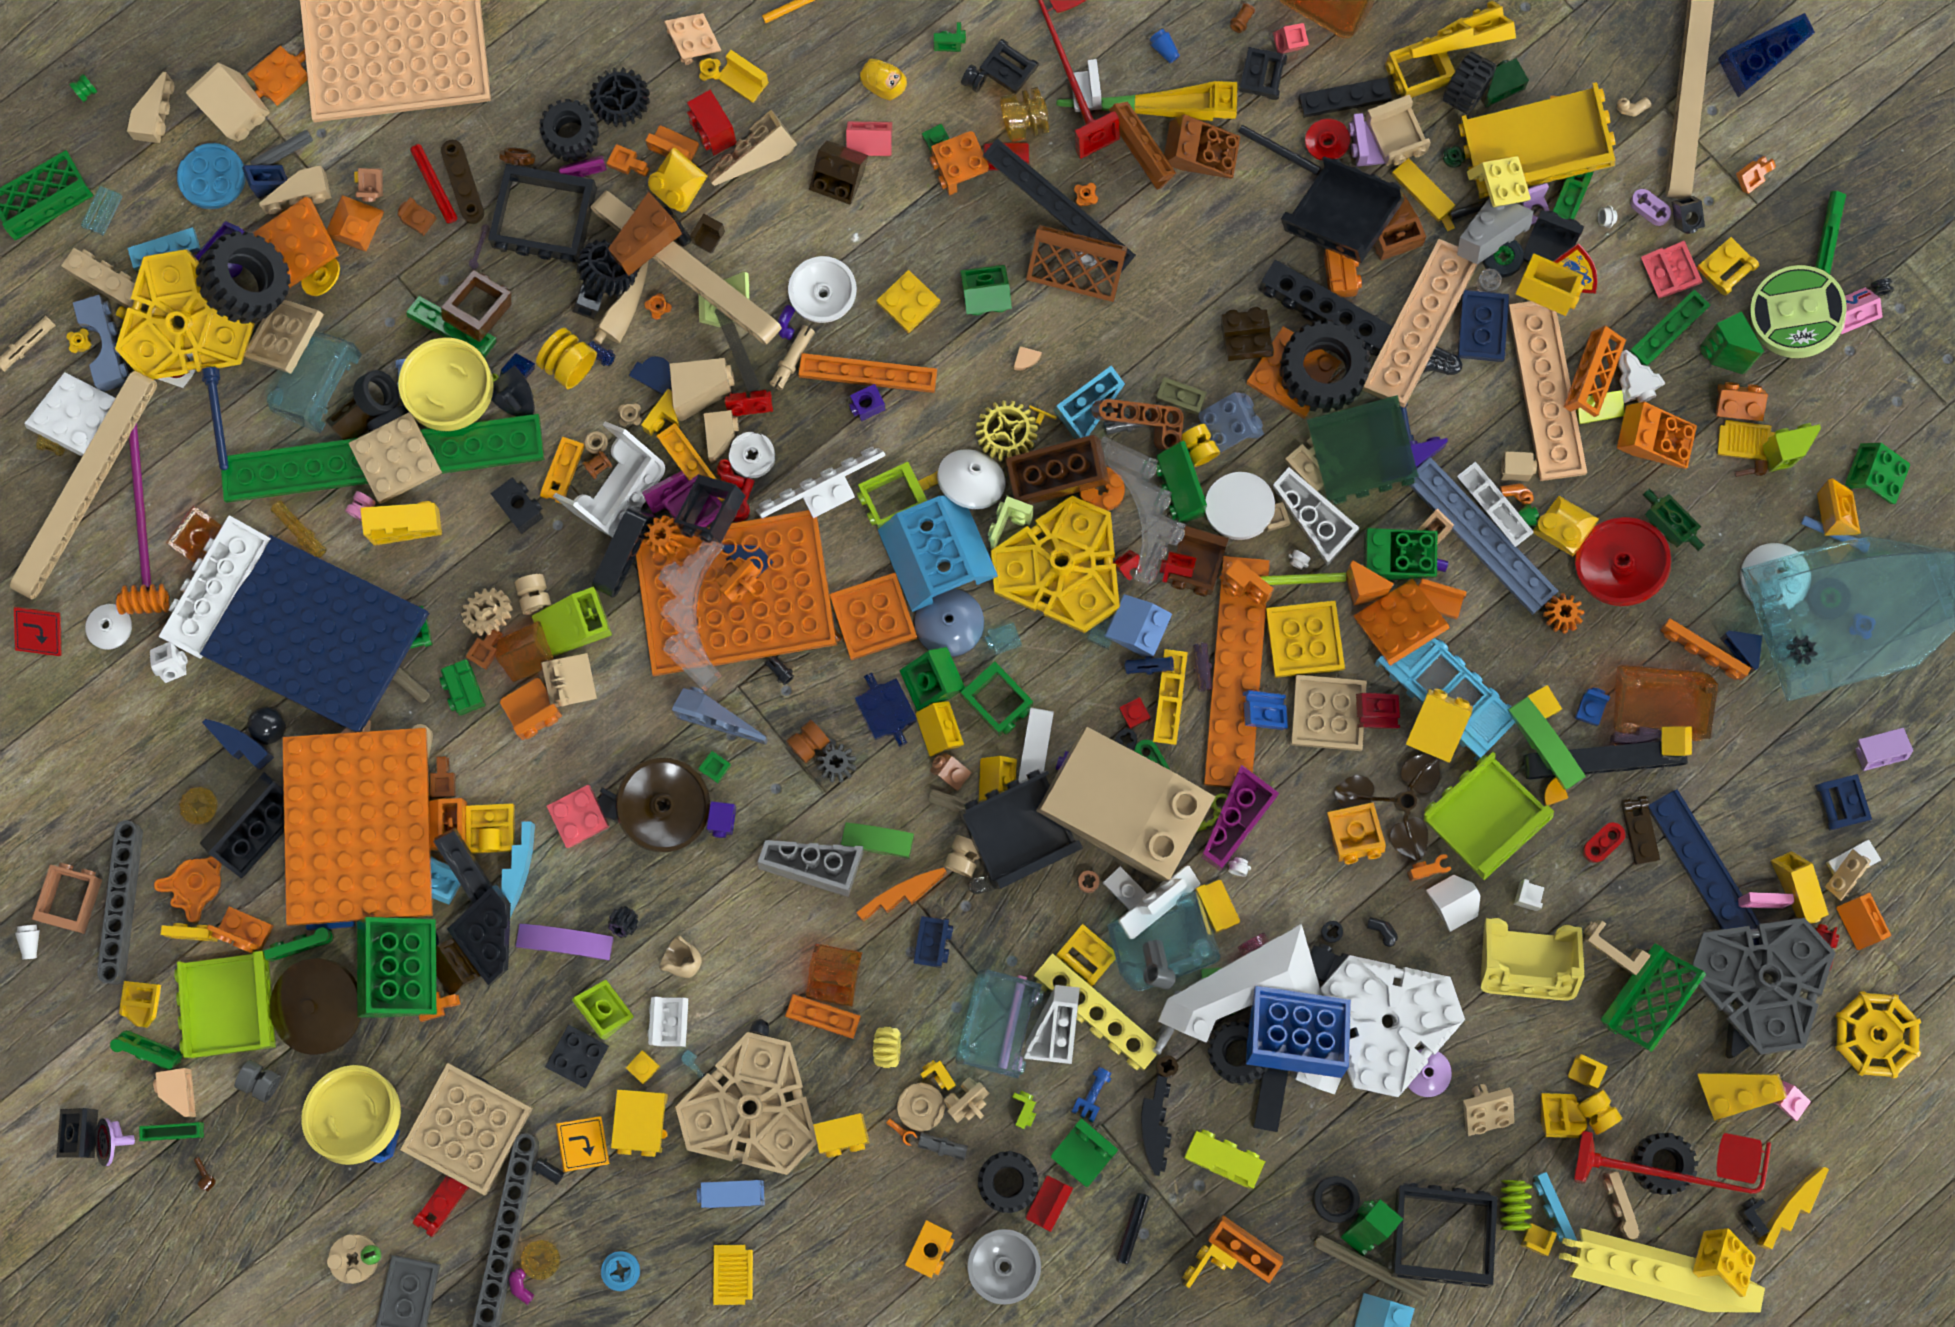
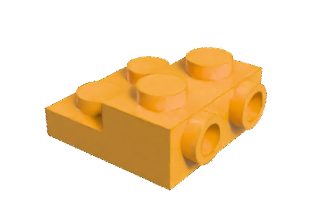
M1374 802L1327 812L1338 862L1344 861L1345 864H1353L1359 860L1358 858L1365 856L1368 859H1377L1381 857V853L1385 852L1386 844Z

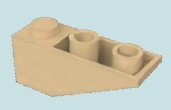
M163 72L131 110L127 132L134 140L160 143L161 136L165 134V117L170 111L169 98L170 94L174 92V82L167 72Z
M321 165L299 170L259 203L265 214H278L305 197L311 198L314 204L325 202L326 199L331 198L326 172Z

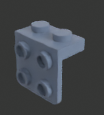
M1234 392L1199 413L1201 423L1206 424L1211 433L1210 440L1215 441L1220 453L1246 438L1257 439L1264 435L1262 421L1255 414L1253 401L1247 394Z

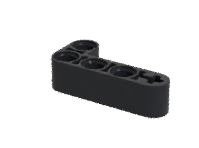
M629 507L625 511L593 579L592 587L612 598L619 593L644 540V533L650 532L647 524L654 525V518L657 516L640 507Z

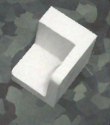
M1523 879L1519 883L1514 905L1534 911L1542 909L1543 903H1541L1544 887L1530 884L1529 880Z

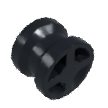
M971 64L966 69L961 84L972 87V90L977 93L984 85L988 73L977 70L976 66Z

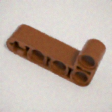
M1114 399L1097 400L1092 405V414L1098 420L1155 427L1154 444L1161 451H1165L1181 442L1184 418L1179 408ZM1126 406L1130 410V415L1128 418H1126L1123 414L1124 408ZM1105 407L1114 410L1113 412L1106 413L1105 411H1102V408ZM1147 409H1149L1152 414L1151 419L1149 421L1145 417V412L1147 411ZM1169 412L1173 415L1171 423L1167 421V414ZM1166 435H1168L1171 440L1169 446H1166L1164 443Z

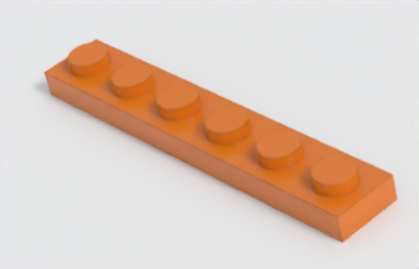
M802 353L799 378L868 386L875 384L877 387L935 393L938 371L936 368Z

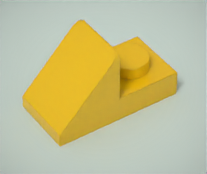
M670 389L666 390L641 424L644 432L650 436L655 431H660L664 425V419L673 424L676 423L680 427L673 408V397Z

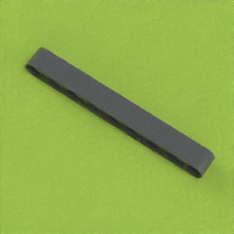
M531 1134L518 1135L513 1144L473 1327H499L509 1285L508 1278L513 1267L533 1177V1168L539 1150V1141ZM525 1138H529L532 1142V1147L527 1152L521 1148V1143ZM520 1162H524L527 1167L525 1174L522 1176L516 1173V1166ZM515 1186H518L521 1190V1196L517 1200H514L510 1195L511 1189ZM510 1210L516 1215V1219L512 1224H508L505 1220V1215ZM503 1235H508L510 1245L504 1249L500 1246V1238ZM498 1259L503 1260L505 1263V1268L501 1273H498L494 1268L495 1261ZM493 1283L499 1287V1294L496 1297H492L489 1294V1287ZM486 1308L492 1309L494 1313L491 1322L486 1321L483 1317Z

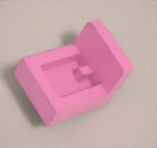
M1782 1081L1787 1098L1774 1102V1104L1778 1105L1791 1119L1798 1121L1811 1101L1794 1085Z

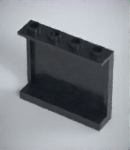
M1324 156L1322 158L1324 163L1323 170L1292 214L1285 211L1281 217L1284 231L1362 263L1404 202L1402 188L1395 182L1389 183L1375 174H1367L1355 166L1350 167L1342 164L1337 159H1330Z
M1039 769L1026 774L1027 779L1021 782L1018 779L1005 784L1006 789L1000 792L998 789L992 790L985 794L986 799L979 802L977 799L971 800L964 804L965 809L959 811L994 889H1002L1083 849L1080 841L1074 840L1070 830L1036 811L1050 787L1046 775L1049 774L1048 771L1040 772Z

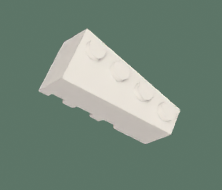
M1288 467L1273 484L1276 494L1328 566L1358 533L1359 527L1291 468Z

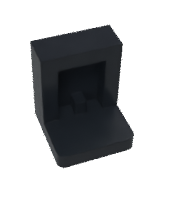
M1751 1197L1741 1204L1743 1209L1738 1211V1214L1744 1221L1742 1223L1743 1227L1750 1235L1754 1234L1755 1237H1762L1769 1230L1755 1210L1766 1202L1763 1198L1755 1199Z

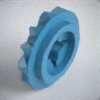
M624 1251L610 1254L604 1260L601 1267L603 1282L615 1291H625L633 1287L640 1276V1265L635 1256ZM617 1261H619L622 1267L631 1268L624 1273V1282L620 1275L611 1276V1273L618 1269Z

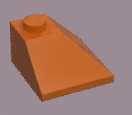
M342 195L328 225L327 232L331 239L366 252L384 211Z

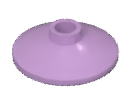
M1437 1052L1435 1055L1431 1054L1427 1059L1428 1063L1408 1085V1088L1415 1094L1423 1097H1433L1441 1094L1448 1087L1452 1075L1451 1066L1446 1057L1440 1052ZM1426 1068L1432 1069L1433 1074L1431 1077L1425 1075L1424 1071Z

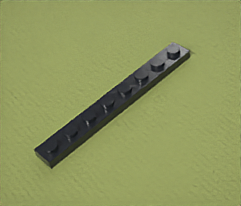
M998 138L983 154L985 160L1072 233L1125 246ZM1128 248L1121 273L1136 256ZM1107 260L1117 270L1119 262Z

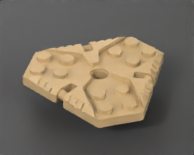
M747 1032L715 1065L717 1069L711 1075L707 1073L675 1107L686 1149L729 1161L739 1160L745 1165L788 1175L817 1145L807 1098L803 1097L801 1090L803 1084L791 1042ZM723 1075L729 1079L724 1086L718 1082ZM792 1092L794 1100L786 1102L784 1094ZM754 1101L757 1105L755 1113L746 1114L744 1111L745 1103ZM739 1142L747 1143L745 1152L737 1150Z

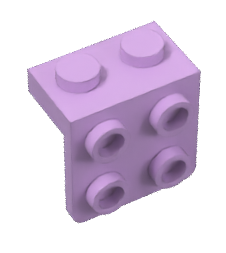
M1363 113L1354 114L1348 129L1350 136L1353 137L1351 150L1352 157L1356 158V166L1385 164L1366 121L1364 122Z

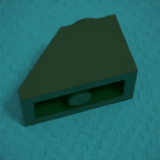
M1517 58L1511 61L1506 59L1496 66L1484 101L1485 108L1526 89L1529 79Z

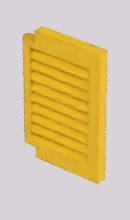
M1725 420V424L1720 425L1717 455L1767 460L1763 445L1768 441L1769 437L1775 435V432H1771L1772 426Z
M714 1245L713 1305H745V1300L753 1299V1250H746V1245Z

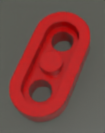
M1615 822L1603 826L1585 843L1583 847L1584 857L1592 863L1603 861L1624 841V828ZM1609 831L1615 834V839L1608 837ZM1592 847L1598 849V855L1591 853Z

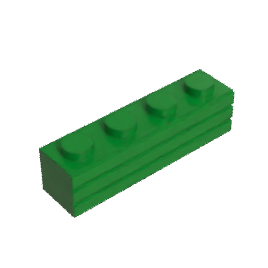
M203 1122L139 1126V1141L143 1142L204 1138Z

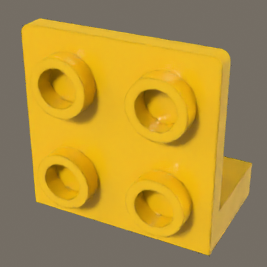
M1729 1228L1704 1231L1693 1273L1698 1278L1719 1275L1739 1297H1745L1755 1264V1255Z
M1214 1244L1203 1245L1196 1255V1258L1199 1259L1194 1267L1189 1266L1182 1276L1185 1279L1183 1285L1187 1288L1192 1286L1210 1256L1213 1257L1210 1262L1222 1270H1225L1226 1267L1233 1269L1237 1260Z

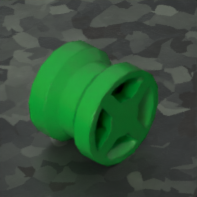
M84 74L79 77L77 82L69 84L83 102L87 101L89 95H95L98 92Z

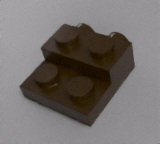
M1252 307L1247 312L1229 310L1225 314H1221V328L1228 361L1274 355L1267 309L1261 310L1259 307Z

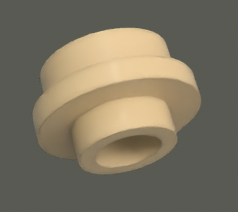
M591 432L585 439V447L592 454H598L600 450L604 452L608 446V440L602 432ZM594 441H601L599 446H593Z

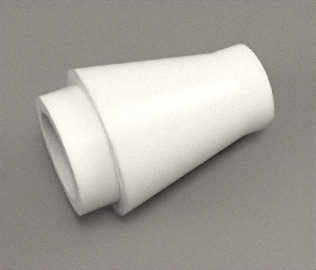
M37 924L17 926L15 935L22 954V960L37 958L40 930H37Z

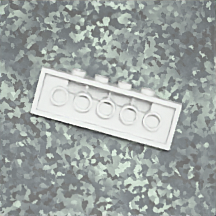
M228 516L215 540L210 538L203 549L207 552L204 559L198 558L192 570L195 571L191 580L187 578L180 589L184 592L180 600L175 598L171 604L169 611L172 614L158 637L167 642L171 641L175 646L201 659L203 656L200 653L235 593L253 570L271 538Z

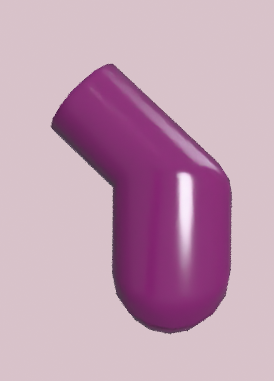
M516 1268L514 1272L510 1273L508 1278L510 1291L526 1305H529L535 1295L524 1287L525 1271L521 1268Z

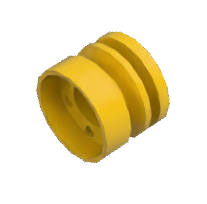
M561 328L544 343L536 358V365L548 375L554 374V379L566 389H572L589 373L596 360L597 352L585 342L578 343L579 339L576 335H571L572 333L568 329Z

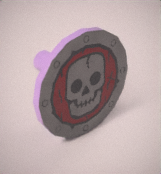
M101 1118L98 1122L95 1141L99 1163L102 1166H110L114 1157L115 1146L134 1145L135 1143L134 1135H122L118 1121L111 1123L108 1118Z

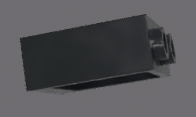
M698 475L674 523L681 529L680 533L686 537L692 538L696 536L706 543L713 541L721 544L745 495L735 484ZM709 495L725 499L710 529L694 525Z

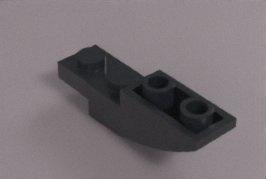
M1157 1076L1153 1099L1143 1098L1141 1111L1142 1141L1148 1164L1154 1176H1160V1171L1165 1172L1167 1158L1163 1157L1165 1147H1170L1172 1134L1168 1133V1127L1159 1126V1122H1164L1167 1108L1162 1107L1163 1100L1169 1097L1171 1084L1167 1083V1077Z

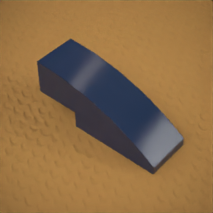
M208 719L202 721L207 729L236 759L239 760L245 755L256 768L261 770L275 758L266 748L239 730Z

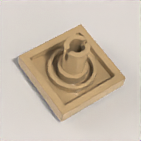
M1480 1084L1481 1092L1478 1085L1472 1089L1474 1097L1463 1100L1465 1130L1468 1136L1483 1134L1492 1129L1504 1128L1514 1124V1100L1510 1087L1488 1093L1487 1087L1484 1084Z

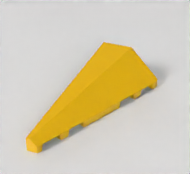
M1490 1L1484 10L1476 9L1473 11V16L1460 18L1437 31L1436 37L1432 39L1426 37L1423 39V44L1415 47L1410 46L1409 52L1412 58L1515 39L1514 21L1503 15L1502 6L1494 1Z

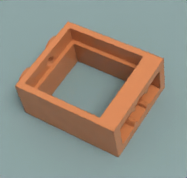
M59 863L58 867L50 865L32 920L85 934L103 879L95 877L96 872L82 869L81 873L73 871L74 866ZM62 875L89 882L77 921L49 914Z

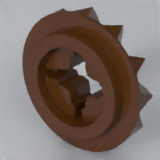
M508 147L499 152V159L505 163L527 166L535 162L536 156L527 149Z

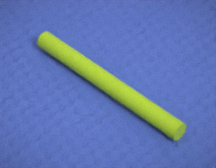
M1346 573L1259 576L1269 585L1346 582Z

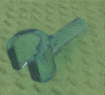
M686 1050L682 1056V1062L690 1067L702 1080L705 1075L694 1064L698 1056Z

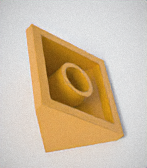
M1833 478L1828 479L1817 493L1824 536L1861 534L1853 491Z

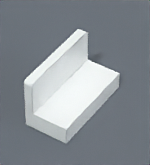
M1097 59L1088 60V71L1074 72V75L1089 110L1102 109ZM1073 93L1075 112H1081Z

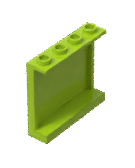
M1494 752L1489 756H1482L1476 763L1477 767L1471 772L1469 770L1464 772L1456 786H1449L1442 793V798L1437 803L1435 801L1431 802L1424 810V821L1483 880L1489 877L1543 828L1554 815L1553 809L1548 805L1544 807L1495 759L1496 754Z
M263 951L253 952V954L188 963L177 962L174 976L179 984L176 1001L177 1005L180 1006L181 1016H178V1027L182 1030V1040H180L179 1045L184 1058L193 1059L276 1048L275 1029L270 1015V999L272 995L270 963L265 959Z

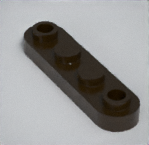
M448 140L442 145L441 154L459 210L467 223L476 224L483 219L484 208L462 144L457 140ZM450 148H456L454 152H448ZM472 207L475 208V211H474V212H472V213H469V212H468V210H469L470 208H472Z

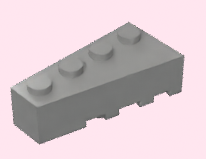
M765 840L758 859V868L849 897L863 856V846L846 847L834 844L831 846L819 845V843L800 844L796 842Z

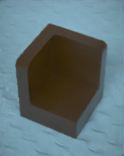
M703 213L690 235L692 244L709 253H713L725 233L724 225Z

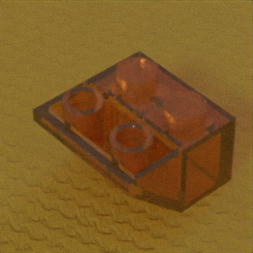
M816 943L810 960L806 998L853 1007L863 952Z

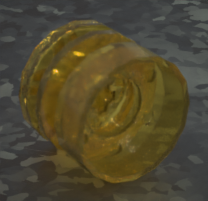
M1038 87L1031 88L1032 99H1030L1027 90L1022 91V102H1019L1015 93L999 97L1005 128L1011 143L1026 139V128H1030L1033 136H1038L1037 125H1039L1042 134L1049 133L1048 110Z

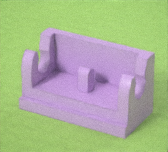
M1904 728L1859 739L1857 741L1859 747L1855 748L1862 771L1908 760L1913 752Z

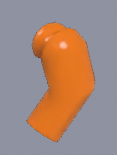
M1523 484L1500 486V492L1505 497L1513 496L1525 505L1531 504L1534 500L1533 493Z

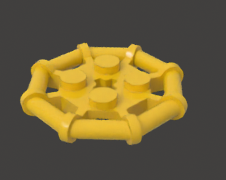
M1861 991L1851 1003L1835 1015L1837 1018V1046H1835V1049L1846 1058L1860 1076L1873 1075L1891 1077L1892 1079L1897 1078L1898 1074L1908 1064L1921 1055L1919 1051V1024L1921 1020L1915 1017L1899 999V995L1895 993L1887 995ZM1871 1003L1887 1004V1008L1883 1011L1873 1010ZM1862 1005L1864 1006L1866 1012L1857 1020L1850 1017ZM1894 1008L1907 1021L1906 1023L1902 1024L1893 1014ZM1847 1023L1853 1025V1041L1847 1042ZM1908 1027L1909 1046L1904 1044L1903 1033L1905 1032V1028ZM1874 1029L1877 1031L1883 1030L1882 1037L1884 1039L1882 1041L1873 1037ZM1855 1045L1865 1056L1863 1062L1860 1061L1849 1047ZM1901 1049L1904 1050L1906 1054L1894 1064L1892 1057ZM1872 1059H1883L1887 1067L1869 1065Z

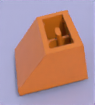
M451 798L429 801L431 851L438 850L433 842L434 838L453 828L457 829L466 843L467 802L464 799Z

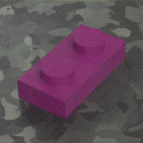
M683 471L642 491L653 514L665 508L661 501L688 482Z

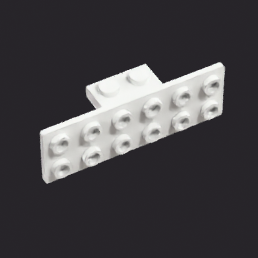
M867 448L861 452L862 456L856 459L850 457L842 461L841 467L837 469L828 468L820 473L821 477L815 480L812 478L806 479L800 483L801 487L795 490L789 488L779 494L780 498L774 501L770 498L758 504L760 508L756 509V512L761 518H764L803 498L812 517L815 518L854 498L855 496L845 476L884 457L885 453L879 448Z

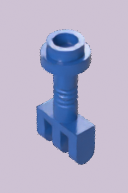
M1102 1067L1094 1070L1093 1075L1096 1076V1079L1086 1099L1078 1097L1071 1111L1076 1114L1079 1106L1084 1107L1080 1115L1082 1118H1085L1088 1110L1092 1111L1089 1117V1121L1092 1123L1100 1109L1099 1106L1094 1104L1104 1082L1110 1083L1112 1079L1110 1077L1111 1072Z

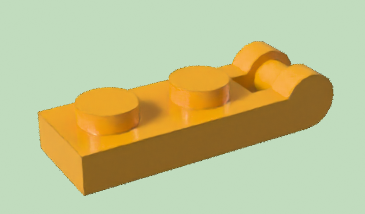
M562 436L541 489L540 497L555 499L553 497L555 493L564 497L567 496V491L585 448L583 443ZM554 483L560 485L558 491L552 489Z

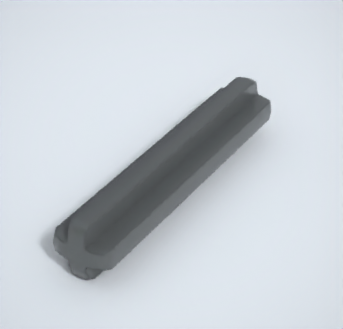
M304 130L251 160L250 164L272 165L311 143L313 138L307 130Z

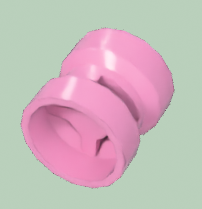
M356 491L353 496L354 501L347 506L345 512L362 521L360 508L375 507L377 502L367 495Z

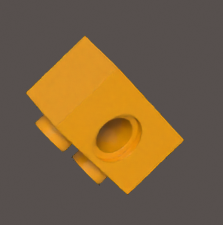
M926 1220L905 1266L930 1278L934 1274L939 1275L944 1265V1262L941 1261L944 1251L950 1252L955 1239L951 1238L953 1233ZM928 1243L937 1245L938 1254L935 1257H928L925 1254L924 1248Z

